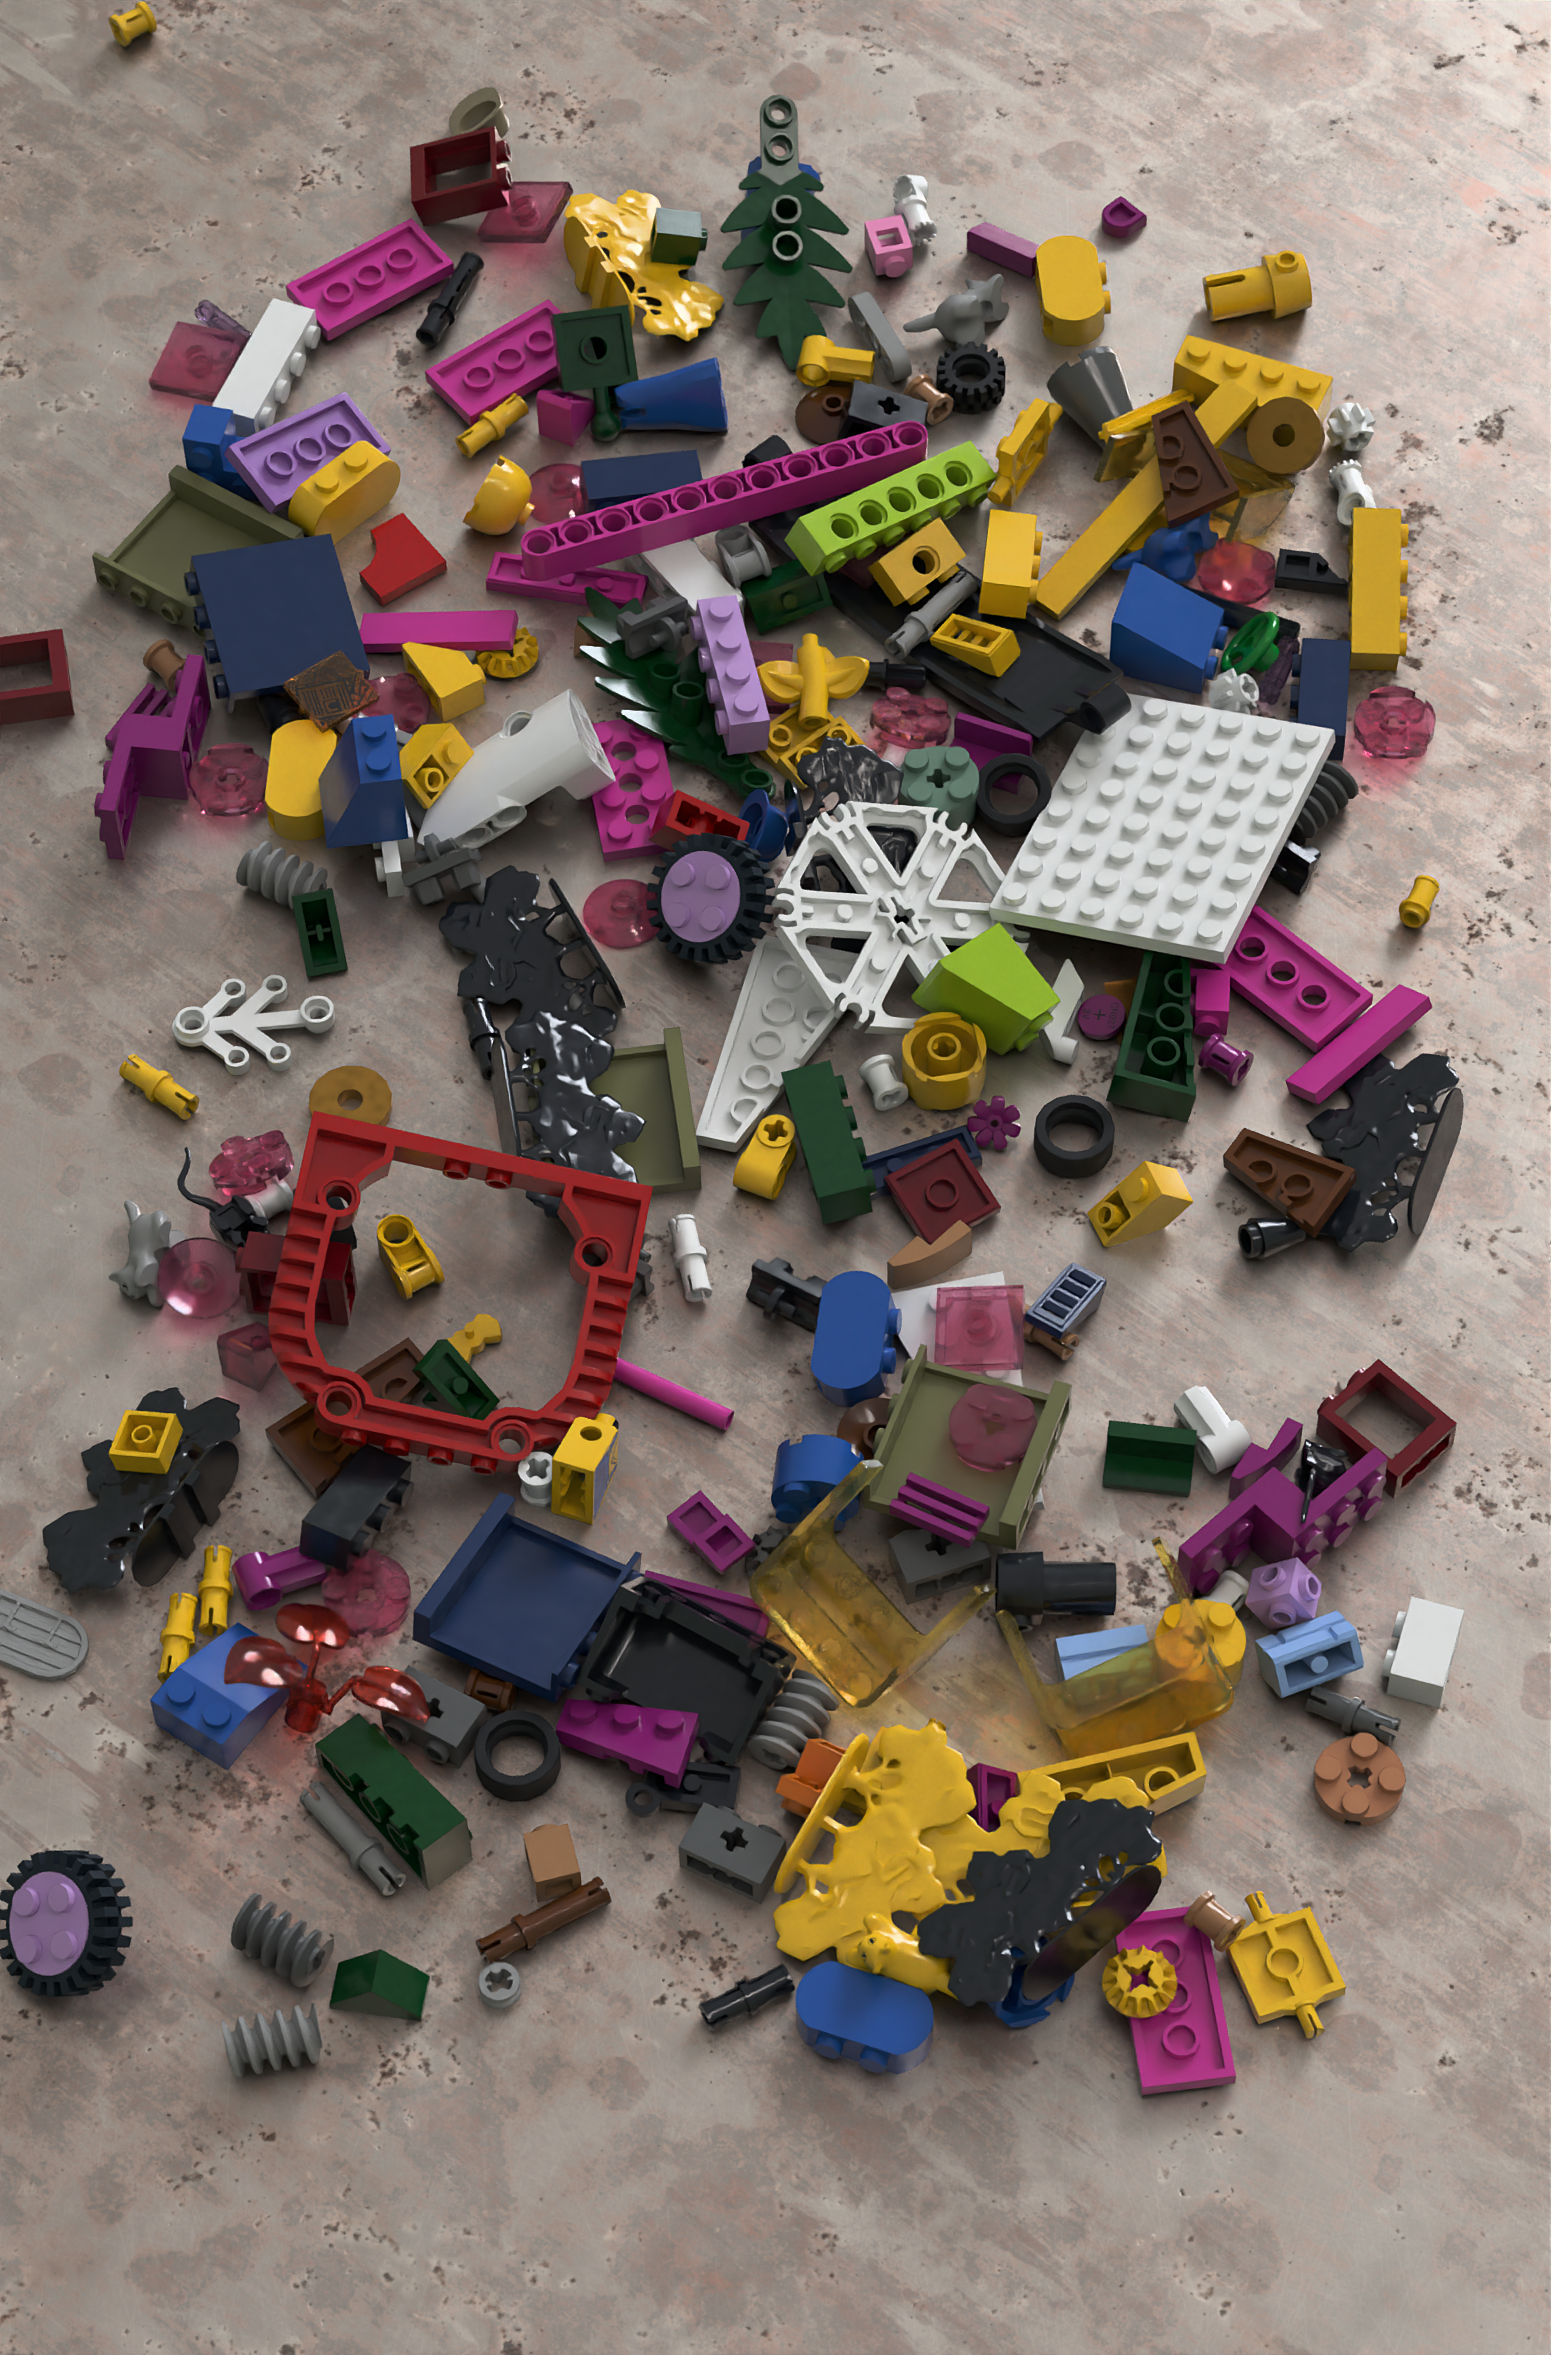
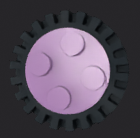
M713 833L686 836L687 842L678 840L672 844L675 853L665 851L661 855L660 859L666 863V866H654L651 873L660 878L658 884L648 882L647 892L657 893L656 900L646 901L647 910L657 911V915L649 918L651 927L661 928L655 934L660 942L668 943L665 948L671 953L679 954L678 957L710 964L728 963V959L736 961L743 957L741 951L751 952L756 947L751 940L752 938L763 939L766 931L759 927L760 923L771 924L773 915L765 913L764 910L765 905H772V901L775 896L766 895V890L775 888L773 878L763 876L770 871L767 862L757 861L762 855L756 849L749 848L750 844L745 841Z
M51 1850L30 1855L31 1860H23L17 1865L21 1873H11L6 1880L14 1890H1L0 1900L8 1903L7 1909H0V1920H6V1929H0V1940H8V1946L0 1949V1955L2 1960L14 1959L6 1969L11 1976H21L17 1983L23 1988H32L31 1993L36 1995H46V1997L83 1996L90 1994L89 1991L100 1990L104 1987L102 1981H111L117 1974L111 1966H122L126 1959V1956L118 1952L117 1949L130 1947L132 1938L121 1935L122 1927H133V1916L122 1917L121 1909L131 1906L130 1897L117 1896V1893L126 1887L122 1878H111L116 1869L111 1864H102L104 1858L97 1854H89V1851Z

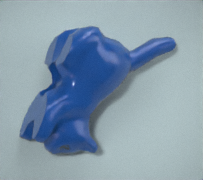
M1211 511L1172 529H1168V527L1157 529L1145 541L1143 548L1115 560L1110 567L1113 570H1128L1132 568L1133 562L1147 565L1151 570L1173 582L1181 584L1190 581L1196 573L1194 555L1214 549L1219 540L1218 533L1212 532L1209 528Z

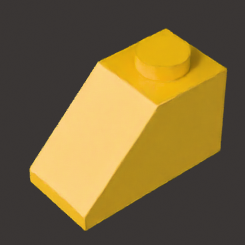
M414 642L402 644L405 671L443 723L485 704L483 686L487 685L485 674L477 663L472 665L464 652Z

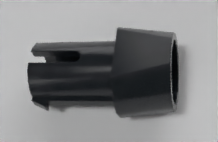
M1043 1551L997 1554L995 1567L996 1620L1006 1621V1630L1011 1632L1031 1631L1033 1624L1041 1625L1043 1615L1114 1616L1116 1609L1115 1562L1044 1561Z

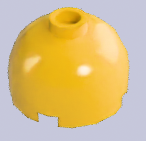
M500 455L497 463L493 465L474 498V505L470 512L466 513L463 523L487 535L508 533L516 523L524 526L535 507L529 503L532 486L524 470Z

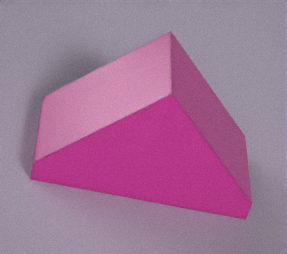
M538 390L536 403L539 434L573 447L596 414L594 400L574 392L561 393V390Z

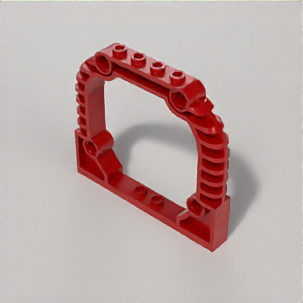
M313 1110L268 1313L269 1342L278 1368L293 1386L295 1392L306 1402L315 1406L314 1420L317 1427L326 1434L340 1437V1441L346 1445L354 1447H364L366 1443L383 1447L386 1453L395 1456H408L409 1453L427 1456L426 1460L430 1463L441 1466H450L453 1462L470 1466L471 1471L481 1475H495L496 1472L515 1473L518 1471L519 1463L524 1461L532 1452H545L560 1445L575 1418L584 1417L593 1420L606 1402L614 1379L653 1187ZM392 1160L443 1171L444 1176L455 1180H466L469 1177L483 1180L487 1186L495 1189L506 1190L514 1187L560 1198L557 1215L565 1223L576 1243L569 1261V1272L578 1284L584 1286V1297L568 1377L563 1388L541 1409L534 1411L521 1407H504L493 1411L487 1418L481 1421L374 1397L369 1384L359 1374L344 1368L330 1366L326 1362L315 1336V1303L332 1231L346 1229L354 1222L361 1202V1192L373 1183L388 1176ZM331 1197H340L347 1202L348 1207L343 1210H335L328 1205L327 1200ZM585 1254H595L602 1260L603 1265L591 1267L584 1262L582 1256ZM332 1401H339L347 1406L349 1412L343 1416H335L327 1410L326 1405ZM504 1439H512L519 1444L521 1451L516 1454H508L501 1449L499 1442Z

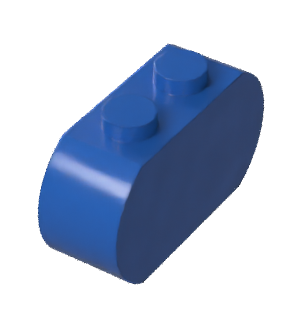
M865 1271L845 1272L832 1278L822 1288L810 1367L822 1395L830 1402L843 1407H853L864 1400L878 1398L886 1389L888 1374H894L896 1349L892 1348L893 1334L899 1335L901 1332L902 1312L901 1309H896L891 1292L885 1282L872 1273Z
M834 1961L824 1962L809 1970L797 1987L795 2004L798 2032L803 2041L822 2056L837 2059L840 2056L857 2061L864 2069L875 2073L888 2071L894 2074H902L919 2066L931 2050L933 2043V2008L927 1995L919 1988Z

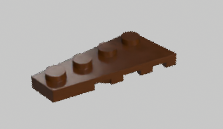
M408 1337L354 1373L359 1374L369 1384L374 1397L408 1404L425 1386L412 1371L424 1355ZM332 1401L326 1405L327 1410L335 1416H343L349 1412L347 1406L339 1401ZM307 1402L266 1428L265 1431L267 1439L317 1498L344 1470L362 1447L346 1445L340 1441V1437L331 1436L319 1429L314 1420L315 1406Z

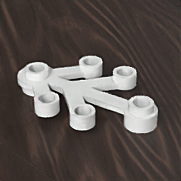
M280 975L268 976L264 979L262 987L247 1001L244 982L240 979L232 978L226 980L221 985V990L202 1008L191 1006L182 1009L177 1014L172 1029L174 1037L179 1043L189 1047L205 1046L225 1061L226 1070L233 1075H241L249 1070V1053L243 1047H233L218 1034H235L266 1056L270 1069L284 1071L292 1064L289 1046L284 1043L275 1042L262 1033L261 1030L306 1027L313 1033H324L334 1024V1006L327 997L316 995L307 998L301 1005L300 1010L260 1013L270 1003H280L287 998L288 987L285 978ZM275 986L281 987L280 990L275 992L269 990ZM232 990H238V991H240V992H239L238 994H236V995H229V994H228V993H229L230 991H232ZM242 1005L233 1015L218 1017L228 1006L238 1007ZM275 1055H285V1057L282 1059H273ZM235 1058H242V1059H244V1060H243L242 1062H240V1063H232V1062H231V1061H232L233 1059H235Z

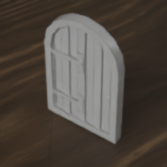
M0 1588V1664L31 1677L47 1681L65 1679L76 1673L85 1663L89 1652L88 1636L81 1623L64 1613Z

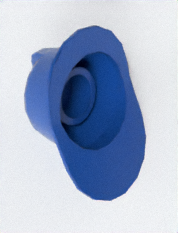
M756 789L744 801L738 818L750 823L745 842L750 844L749 848L756 849L762 855L757 861L769 863L782 853L784 840L787 836L788 821L786 813L769 804L767 793L762 789Z

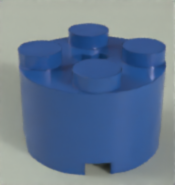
M802 1435V1443L790 1445V1439L783 1441L778 1446L776 1452L771 1502L776 1509L775 1517L779 1521L788 1524L798 1522L816 1524L827 1531L834 1532L844 1529L845 1522L852 1519L858 1513L860 1507L861 1489L858 1488V1481L864 1465L862 1453L859 1452L858 1456L851 1452L852 1444L843 1439L828 1435Z

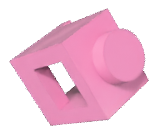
M901 215L864 222L865 251L869 254L876 275L886 273L889 277H899L907 269L913 268V246ZM894 233V237L878 239V236Z

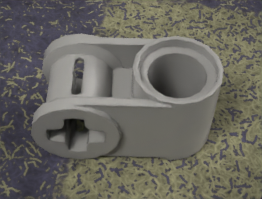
M739 524L722 529L716 533L714 538L725 574L735 589L740 588L742 582L762 574L765 577L772 575V569L762 544L757 542L747 526Z

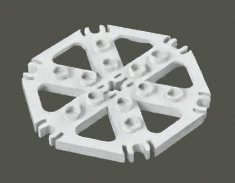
M848 801L845 805L839 804L833 812L838 822L832 821L826 812L821 813L819 818L817 819L816 817L810 825L772 895L776 896L772 901V907H781L788 912V915L779 914L774 920V926L778 928L775 932L828 1012L834 1006L835 1000H838L840 1003L835 1009L834 1017L839 1019L846 1009L854 1011L857 1015V1021L854 1023L853 1028L856 1030L861 1028L866 1020L870 1018L869 1027L864 1033L905 1036L918 1020L916 1018L891 1017L882 1008V1002L903 962L920 986L937 962L951 953L946 945L963 946L999 922L1023 953H1025L1030 944L1025 943L1030 937V932L1017 930L1013 923L991 919L989 911L991 903L936 900L955 863L959 861L966 862L973 868L992 896V899H994L1005 878L1004 873L974 829L967 836V840L964 841L962 837L967 831L966 823L963 822L957 831L949 830L945 824L949 815L946 811L940 814L935 823L933 822V816L938 808ZM868 826L908 828L916 834L918 838L917 846L900 877L867 830ZM818 851H825L835 859L857 894L803 890L800 886V879L813 855ZM896 915L900 917L906 915L909 921L907 924L904 922L897 924L894 918ZM809 936L867 939L848 976L842 983H833L827 979L805 944L806 938Z

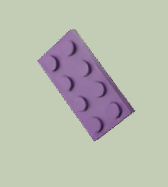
M343 392L228 446L224 455L269 513L272 514L289 506L291 498L300 484L357 441L371 443L387 457L391 449L349 395Z

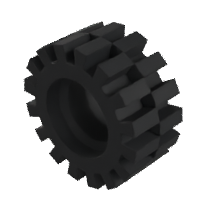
M968 342V348L963 349L960 343L955 345V352L948 348L944 351V357H939L936 372V388L941 393H947L953 398L954 405L952 411L960 407V414L967 415L968 409H973L974 415L981 414V407H984L986 412L992 410L993 403L998 405L1001 402V396L1004 397L1006 366H1004L1003 357H998V351L994 348L987 352L988 345L981 343L978 349L975 348V342ZM974 374L984 379L979 382L969 383L959 380L958 377Z

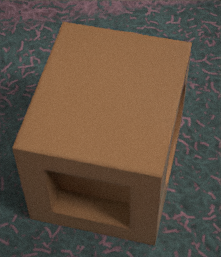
M568 1823L559 1826L545 1824L536 1827L532 1832L523 1834L525 1855L538 1903L560 1898L582 1886L581 1873Z

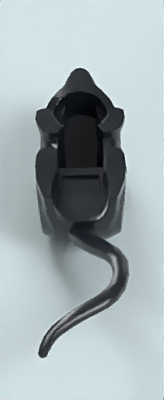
M185 1147L186 1160L177 1180L178 1189L187 1200L210 1210L209 1225L217 1240L226 1248L236 1251L237 1254L239 1247L245 1248L249 1231L270 1234V1231L267 1230L268 1221L263 1217H255L253 1207L244 1198L233 1195L231 1201L222 1206L210 1198L192 1194L187 1190L185 1178L190 1168L192 1156L189 1148Z
M1305 1439L1301 1451V1468L1296 1469L1294 1474L1296 1479L1295 1485L1305 1493L1301 1513L1302 1523L1306 1522L1311 1496L1316 1498L1347 1471L1342 1460L1349 1458V1452L1326 1448Z

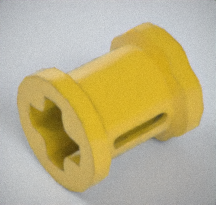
M143 1L136 3L134 9L120 16L114 14L109 17L111 31L118 43L124 47L131 43V39L145 32L153 33L157 30L155 17L148 5Z

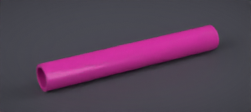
M618 1357L614 1374L615 1380L724 1431L730 1426L734 1417L733 1410Z

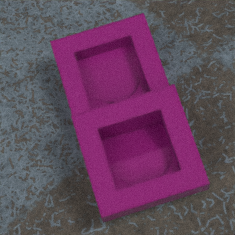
M1287 1417L1267 1450L1251 1442L1231 1474L1228 1498L1235 1500L1272 1467L1281 1472L1301 1446L1303 1424Z
M701 1490L666 1517L670 1527L720 1574L725 1573L756 1548V1544L727 1513L723 1515Z

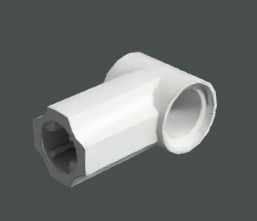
M1196 1385L1184 1391L1182 1396L1174 1402L1173 1410L1187 1429L1197 1430L1196 1448L1201 1461L1209 1472L1217 1474L1241 1460L1252 1442L1249 1433L1238 1420L1231 1421L1206 1386L1198 1387Z

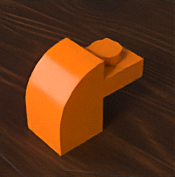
M822 1738L808 1739L795 1772L781 1775L775 1790L776 1793L784 1796L780 1807L807 1819L846 1749Z

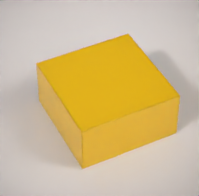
M125 1410L108 1454L116 1470L167 1474L183 1428L176 1414Z

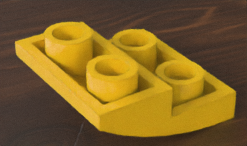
M799 702L770 722L768 748L758 752L786 779L793 780L797 787L804 790L809 786L805 785L797 775L796 765L803 755L818 752L825 736L831 738L840 737L847 746L859 744L866 746V744L841 715L835 719L829 711L827 712L826 726L819 729H805L799 725Z

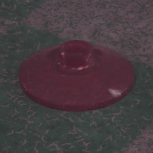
M570 463L551 464L538 469L529 477L532 486L529 503L535 506L531 513L535 519L546 524H553L585 514L579 486L581 466Z
M617 879L606 882L593 890L586 899L583 907L584 925L589 934L604 945L615 948H631L642 945L651 940L661 929L651 927L649 918L657 915V911L647 910L646 904L647 900H656L657 893L647 892L648 884L638 880Z
M205 1237L189 1238L175 1244L165 1253L158 1269L157 1281L163 1299L173 1310L189 1318L210 1319L224 1314L235 1305L240 1297L241 1273L235 1272L236 1254L225 1244ZM203 1279L208 1286L204 1289H197L192 1285V1281Z

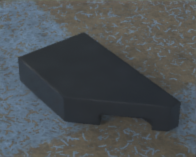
M1288 549L1279 550L1274 588L1347 596L1349 583L1344 578L1340 579L1329 568V563L1319 553Z

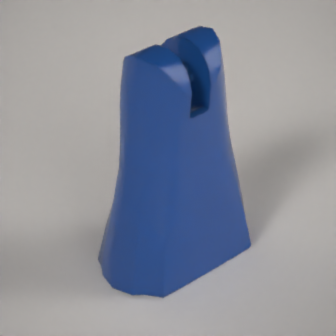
M717 357L659 376L629 382L616 387L614 390L617 405L625 407L619 413L621 429H680L728 432L729 430L727 407Z

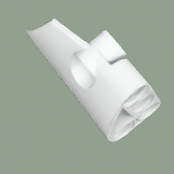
M568 689L530 713L527 711L512 713L506 719L501 731L472 749L474 751L472 757L427 810L417 843L424 846V836L434 833L440 842L452 837L460 848L469 847L470 850L476 849L518 825L526 817L527 811L525 806L557 786L564 787L577 800H585L615 782L616 779L588 714L577 695L571 689Z

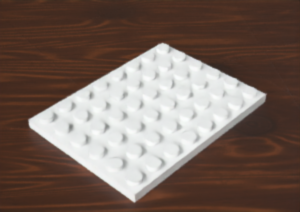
M1126 693L1131 701V711L1100 735L1084 730L1051 791V799L1046 808L1038 815L989 906L990 917L993 920L1225 964L1335 743L1334 729Z

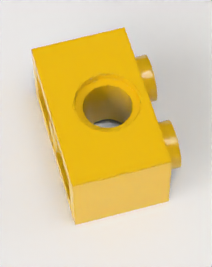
M938 517L870 565L868 570L894 606L906 600L911 606L930 592L926 585L937 578L940 583H943L957 573L960 569L956 563L967 555L941 518ZM914 556L920 557L925 562V574L918 573L914 569L912 563Z

